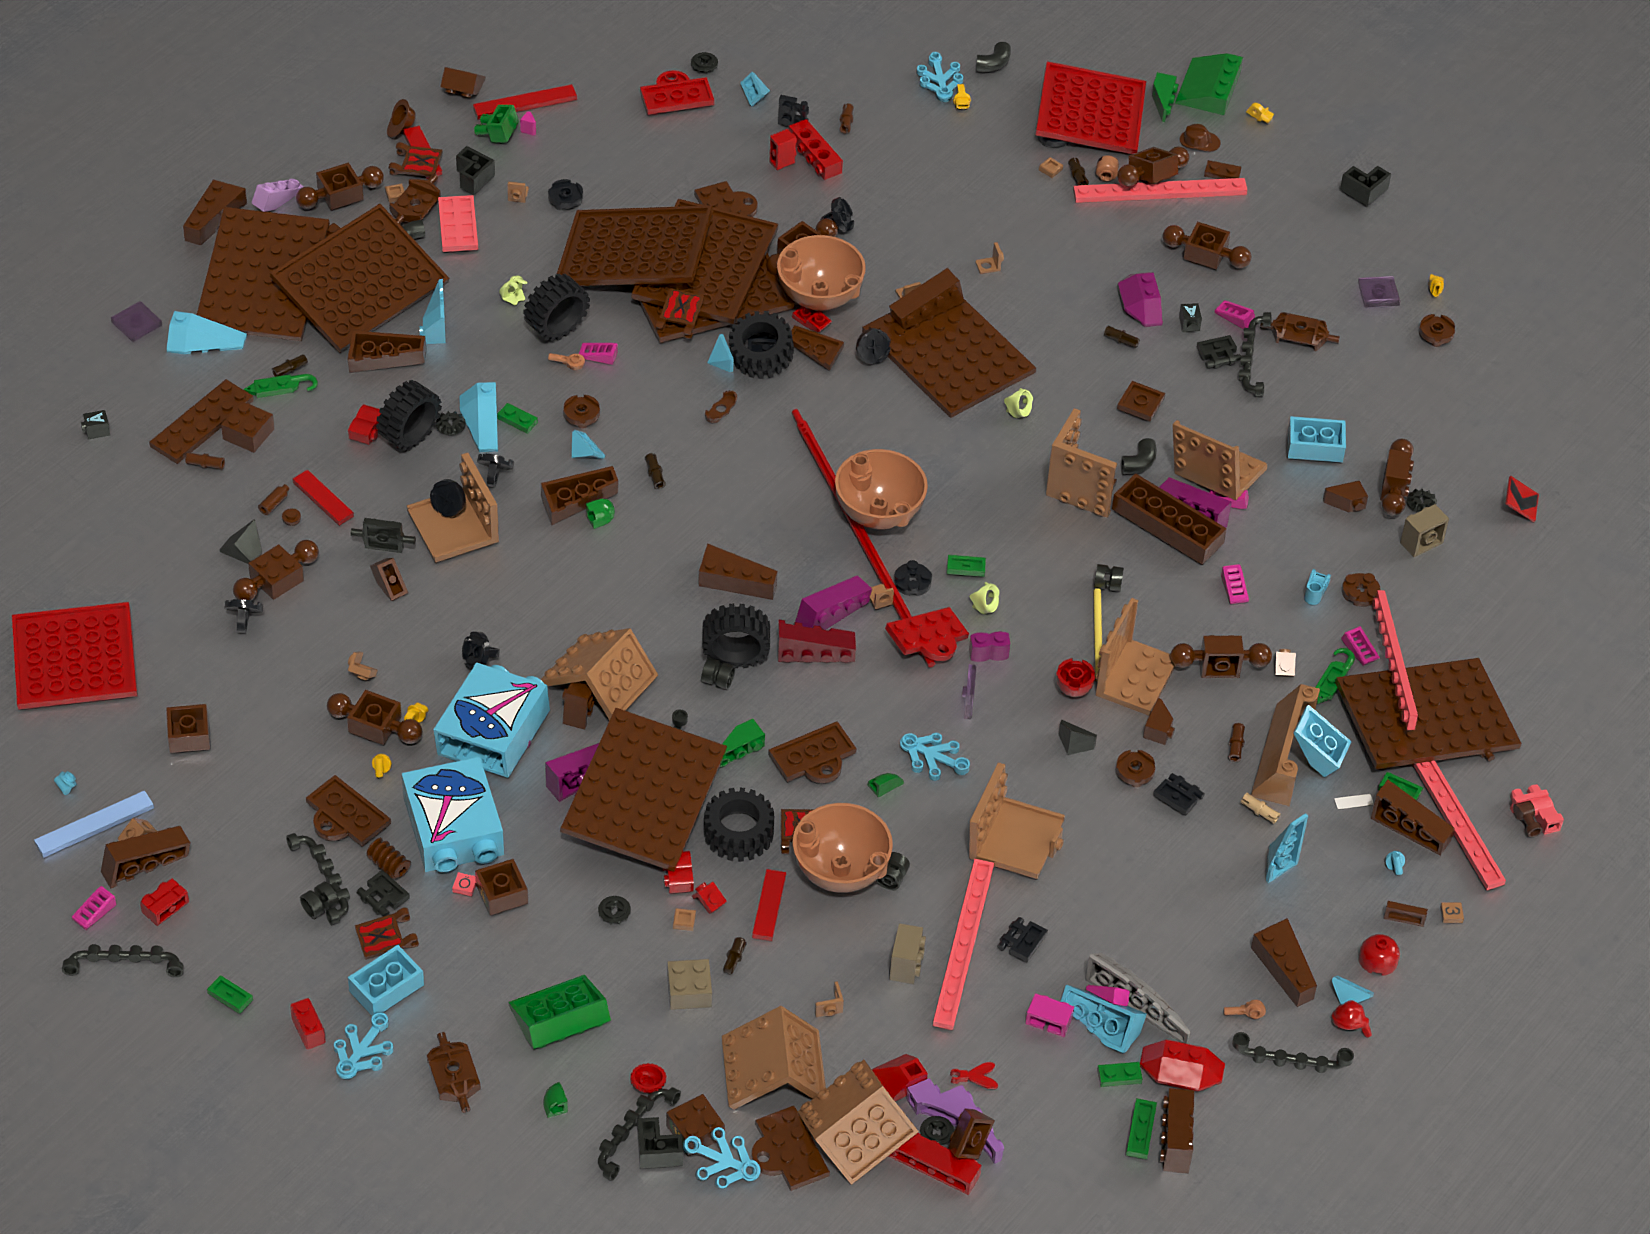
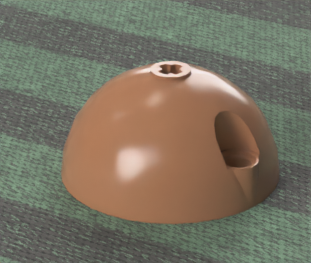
M826 235L807 236L790 243L779 255L777 262L779 280L787 295L802 307L818 311L832 310L860 295V287L865 275V261L857 248L845 240Z
M884 449L866 450L850 456L841 464L835 478L836 495L845 513L858 524L877 530L908 525L909 520L914 517L923 505L928 488L925 473L914 460L899 452Z
M850 803L827 804L810 811L796 826L793 835V850L796 862L804 875L820 888L837 893L854 892L869 886L887 874V866L893 848L891 832L886 823L869 809Z

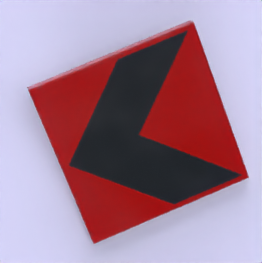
M1510 476L1505 504L1532 522H1535L1539 494Z

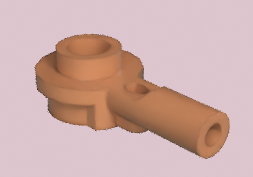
M549 353L548 360L562 362L572 370H580L585 364V359L580 354L563 356Z
M1251 1000L1240 1007H1224V1015L1246 1014L1249 1018L1259 1019L1266 1013V1008L1260 1000Z

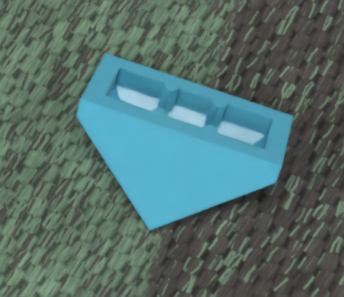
M753 72L740 82L751 106H754L770 92Z
M719 334L707 363L725 371L733 372V356L724 335Z
M578 430L572 432V458H605V454L586 433Z
M1338 975L1332 979L1340 1004L1349 1000L1358 1003L1374 995V992Z

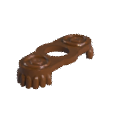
M730 390L723 392V397L714 403L709 411L705 410L706 420L710 423H717L729 414L730 409L737 402L736 392ZM718 406H724L726 407V410L723 412H719L716 410V408Z

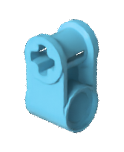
M1316 569L1312 570L1304 600L1308 604L1317 605L1321 602L1324 592L1328 588L1331 574L1325 575L1316 572Z

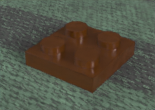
M1132 381L1120 399L1117 409L1151 422L1165 398V393Z

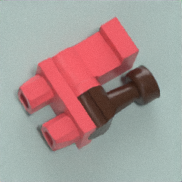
M1538 784L1528 787V794L1525 795L1521 789L1512 790L1510 795L1512 805L1510 809L1518 820H1524L1527 825L1526 833L1529 837L1538 836L1541 832L1545 835L1561 830L1564 818L1554 808L1547 789L1541 790Z

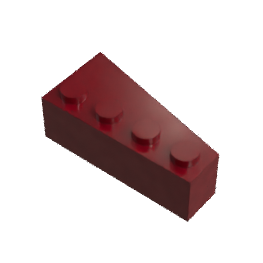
M779 619L778 662H855V632L834 628L824 630L821 626L816 625L813 628L804 627L802 623L794 622V625L786 624L785 620Z

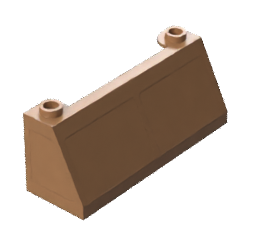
M1300 684L1277 703L1251 796L1290 806L1298 771L1297 764L1292 760H1288L1294 737L1293 732L1307 705L1316 710L1319 688Z

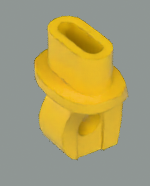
M957 84V94L953 98V103L958 109H967L970 107L971 97L968 93H965L964 84Z
M1256 102L1252 103L1246 111L1249 115L1256 118L1257 121H1264L1267 124L1274 116V113L1270 112L1268 107L1265 109Z
M1430 274L1428 285L1433 296L1437 297L1442 292L1444 279Z
M418 702L410 705L407 708L404 720L414 719L422 722L426 718V713L429 709Z

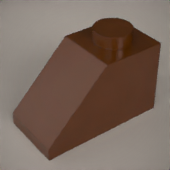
M1360 480L1327 487L1323 497L1324 503L1346 512L1366 509L1368 495Z
M385 558L370 565L377 584L390 601L408 593L394 558Z
M1157 698L1147 720L1143 738L1166 745L1168 738L1172 739L1175 728L1172 727L1174 719L1160 698Z

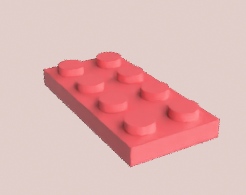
M474 196L438 197L443 252L478 250Z

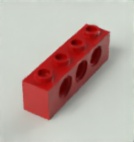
M807 119L789 126V131L797 138L795 146L798 152L806 158L808 164L813 166L818 175L826 180L842 173L843 160Z

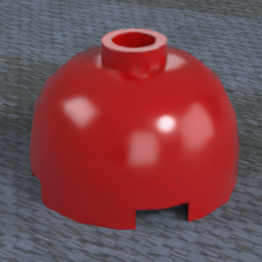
M1073 658L1067 659L1058 666L1056 673L1057 685L1067 696L1081 697L1092 689L1095 681V669L1083 659L1082 662L1073 661Z
M1375 934L1368 937L1362 943L1359 950V963L1368 973H1382V976L1392 973L1398 966L1400 951L1398 945L1391 937L1384 934Z

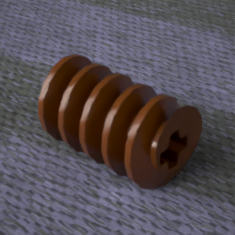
M381 837L373 841L367 849V857L392 879L402 877L411 867V861L406 860V857L401 855L398 850H395L393 845L390 846L388 841L383 842Z

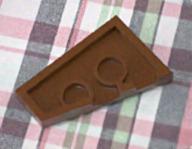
M796 325L791 330L795 348L828 370L832 368L844 347L843 341Z

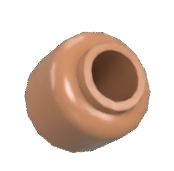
M1108 155L1100 157L1096 166L1097 177L1103 181H1111L1117 177L1119 170L1118 160Z

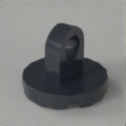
M841 197L833 199L831 202V212L825 214L820 220H833L843 232H848L854 227V220H851L853 212L848 202L844 198L841 199Z
M871 328L865 330L857 339L856 353L858 357L867 364L881 363L890 352V338L880 329Z
M487 453L483 454V456L482 454L478 455L477 463L489 467L487 475V486L496 487L500 469L513 470L514 461L512 459L505 461L503 456Z
M443 479L435 483L430 492V501L433 508L445 517H452L460 513L465 507L466 497L464 490L456 481Z
M233 599L230 602L229 600L225 601L224 609L238 612L237 632L246 633L249 613H262L263 604L257 602V605H253L251 600Z
M471 632L470 636L465 638L462 646V657L466 660L464 664L470 670L473 669L476 662L486 665L489 657L498 658L500 649L490 647L489 640L483 632Z

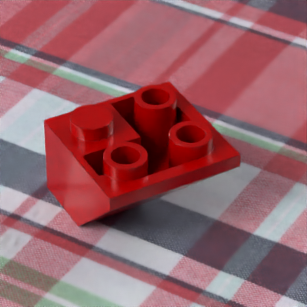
M904 1054L872 1069L894 1101L907 1096V1087L922 1082L928 1077V1073L919 1059L908 1054Z

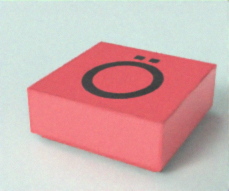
M458 872L452 892L472 897L476 887L475 876Z

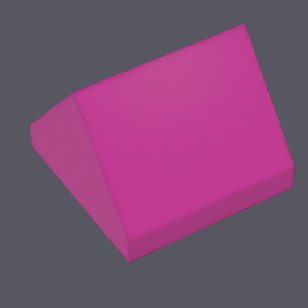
M527 111L520 119L521 132L536 135V121L532 113Z

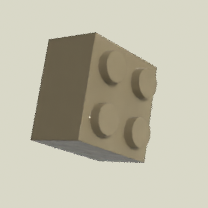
M1436 504L1425 507L1414 515H1409L1405 519L1400 543L1413 557L1443 544L1449 518Z
M899 923L891 958L890 980L914 984L915 977L920 976L921 961L924 958L926 936H923V927Z
M709 959L668 961L667 977L670 1010L712 1007Z

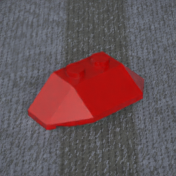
M1163 1040L1143 1047L1140 1067L1157 1083L1201 1091L1215 1084L1222 1083L1225 1063L1208 1048Z

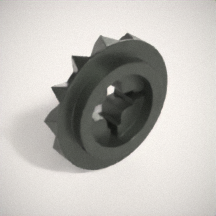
M707 52L695 54L691 59V66H693L694 70H698L699 73L702 71L705 73L708 71L713 72L718 65L717 57Z
M447 411L446 414L441 413L439 419H436L437 429L446 435L458 434L465 428V419L462 414H457L456 411L453 413ZM448 420H452V426L451 424H449Z
M1421 488L1420 490L1414 489L1413 492H1409L1407 504L1412 510L1420 512L1425 507L1437 504V500L1435 499V494H1431L1430 490L1424 491Z
M609 896L600 902L598 912L603 922L608 921L611 925L616 922L620 924L623 920L627 921L628 916L631 915V906L623 897ZM615 906H617V911L613 915L612 911L615 908Z
M931 1116L925 1119L920 1127V1134L923 1137L937 1141L940 1145H948L950 1137L954 1132L952 1123L942 1116ZM933 1129L936 1131L941 1130V1134H933Z

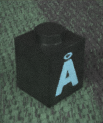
M1198 303L1181 304L1179 319L1182 332L1200 331L1202 316Z
M105 410L83 414L84 421L81 422L82 432L87 433L88 440L110 436Z

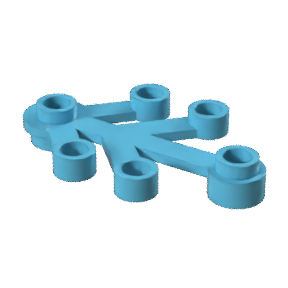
M932 52L929 55L928 64L934 67L936 75L927 71L925 65H918L917 74L922 76L920 78V86L936 92L938 100L947 102L952 98V90L957 87V84L963 83V75L958 73L960 71V64L952 62L950 69L943 75L941 68L942 56L938 52ZM953 76V81L946 86V82ZM930 80L938 83L939 86L930 83Z
M908 733L900 740V747L904 751L909 752L911 757L912 771L916 773L923 771L924 763L922 760H919L918 751L924 754L929 767V778L933 781H937L941 777V770L937 768L935 760L954 768L958 775H965L969 772L970 762L967 758L960 757L954 760L941 754L947 751L951 754H956L959 752L960 745L954 740L941 744L942 735L940 733H933L919 738L912 733ZM931 743L933 746L926 747L924 744Z
M379 1012L372 1016V1027L360 1044L357 1037V1026L349 1024L345 1027V1035L349 1038L353 1051L349 1059L346 1054V1042L342 1039L334 1042V1051L338 1053L340 1060L336 1067L337 1075L340 1078L351 1079L356 1075L357 1071L370 1068L373 1071H379L383 1064L382 1059L378 1056H374L367 1061H358L362 1057L374 1054L391 1055L393 1053V1043L390 1041L370 1046L377 1034L388 1027V1016L385 1013Z
M717 1127L711 1132V1137L717 1141L721 1153L701 1145L700 1139L696 1136H690L683 1142V1149L686 1153L694 1154L697 1152L718 1162L709 1167L697 1169L696 1178L698 1180H706L710 1175L728 1167L738 1170L728 1176L721 1175L716 1178V1187L724 1189L730 1183L739 1179L754 1181L760 1175V1166L756 1161L750 1160L744 1146L745 1141L743 1137L735 1136L730 1141L732 1148L737 1149L740 1162L733 1158L725 1139V1131L721 1127ZM716 1130L721 1132L720 1138L715 1136ZM735 1139L740 1140V1146L734 1144ZM688 1142H693L694 1149L688 1148ZM747 1167H751V1168H752V1174H751V1175L747 1174V1172H746V1168H747ZM700 1170H704L706 1172V1176L704 1178H702L699 1175ZM720 1178L725 1180L724 1186L719 1184Z

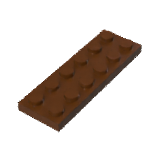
M225 379L149 441L150 447L178 464L186 457L188 452H193L221 428L224 420L241 401L251 404L254 401L253 395Z

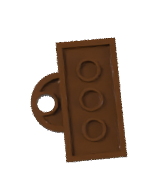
M727 181L694 190V195L699 204L712 205L714 208L754 217L757 213L758 203L756 198L747 192H733Z
M838 721L768 749V755L787 782L805 775L813 782L829 783L840 775L842 769L841 759L856 754L857 748ZM824 770H829V771H831L832 773H831V774H823L822 771H824Z
M336 775L306 797V803L317 811L313 819L315 832L325 840L337 841L349 836L363 847L391 824V818ZM323 826L332 827L330 830L321 829Z
M795 1106L755 1120V1125L762 1138L757 1140L752 1148V1160L759 1164L761 1173L769 1176L782 1174L790 1191L830 1176V1171ZM766 1156L769 1160L767 1162H760L758 1157Z

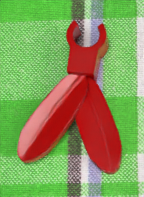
M983 1063L969 1072L968 1070L952 1069L950 1075L958 1077H952L951 1083L968 1082L969 1079L971 1082L984 1088L997 1089L998 1083L994 1079L984 1076L993 1071L995 1063Z

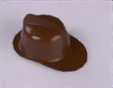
M406 99L399 100L393 108L387 128V135L391 138L397 136L403 129L411 128L415 121V111L409 106Z
M1202 124L1187 126L1186 131L1180 136V143L1186 148L1211 152L1219 149L1221 145L1218 136L1210 133Z

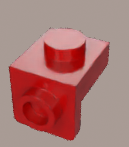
M705 882L695 888L696 893L692 895L693 899L698 897L709 914L727 902L714 882L707 885Z

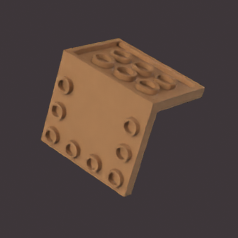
M1074 408L1052 444L1046 495L1108 518L1111 512L1110 505L1117 463L1078 449L1079 444H1077V441L1080 437L1078 429L1081 426L1082 419H1080L1081 410Z
M1178 420L1173 423L1174 470L1176 475L1233 500H1237L1267 470V463L1240 452L1239 446H1229L1180 425Z
M469 453L461 454V463H459L462 472L460 480L466 497L465 507L460 513L452 517H445L433 508L430 498L407 505V511L435 563L499 542L497 503Z
M1131 598L1128 605L1124 604L1121 618L1117 617L1114 631L1109 632L1106 645L1103 644L1099 652L1101 657L1097 665L1100 669L1095 678L1098 680L1096 696L1150 716L1157 698L1163 692L1176 665L1171 660V654L1133 640L1139 600Z
M631 628L581 635L577 638V642L566 650L567 653L555 661L556 664L544 673L545 675L541 680L547 686L586 681L610 720L615 708L626 710L654 681L658 674Z
M998 762L970 820L969 859L993 862L996 867L1038 879L1050 853L1051 840L1059 827H1062L1065 815L1006 798L1005 795L1008 787L1005 786L1008 773H1005L1006 764Z
M779 1006L722 1035L730 1108L736 1109L786 1083H789L812 1099L817 1096L819 1091L826 1088L819 1030L783 1006Z
M864 1059L861 1062L855 1063L846 1074L838 1076L832 1085L819 1091L813 1100L805 1102L800 1110L797 1111L816 1142L851 1185L919 1132Z

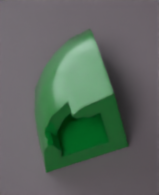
M599 499L586 503V517L594 529L608 524L614 518L615 509L610 500Z
M885 773L869 780L867 785L879 798L903 785L904 781L896 774Z
M560 1082L553 1084L546 1090L543 1105L547 1118L568 1112V1100Z

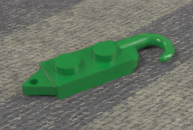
M311 374L284 375L254 380V383L244 388V390L251 395L257 396V398L294 393L299 387V382L311 381L313 383L312 386L306 389L311 391L317 387L318 381Z
M1339 648L1333 653L1334 655L1344 653L1348 656V659L1345 663L1339 661L1330 663L1315 687L1320 689L1317 704L1333 699L1338 691L1335 683L1336 678L1347 676L1355 662V655L1351 650Z

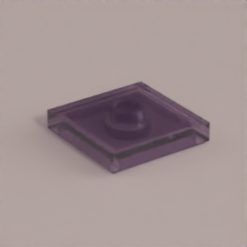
M1393 276L1358 279L1365 308L1400 306V298Z
M141 301L111 317V322L132 342L162 326V320Z
M971 664L968 667L967 686H963L962 697H966L964 719L970 720L972 718L976 665Z

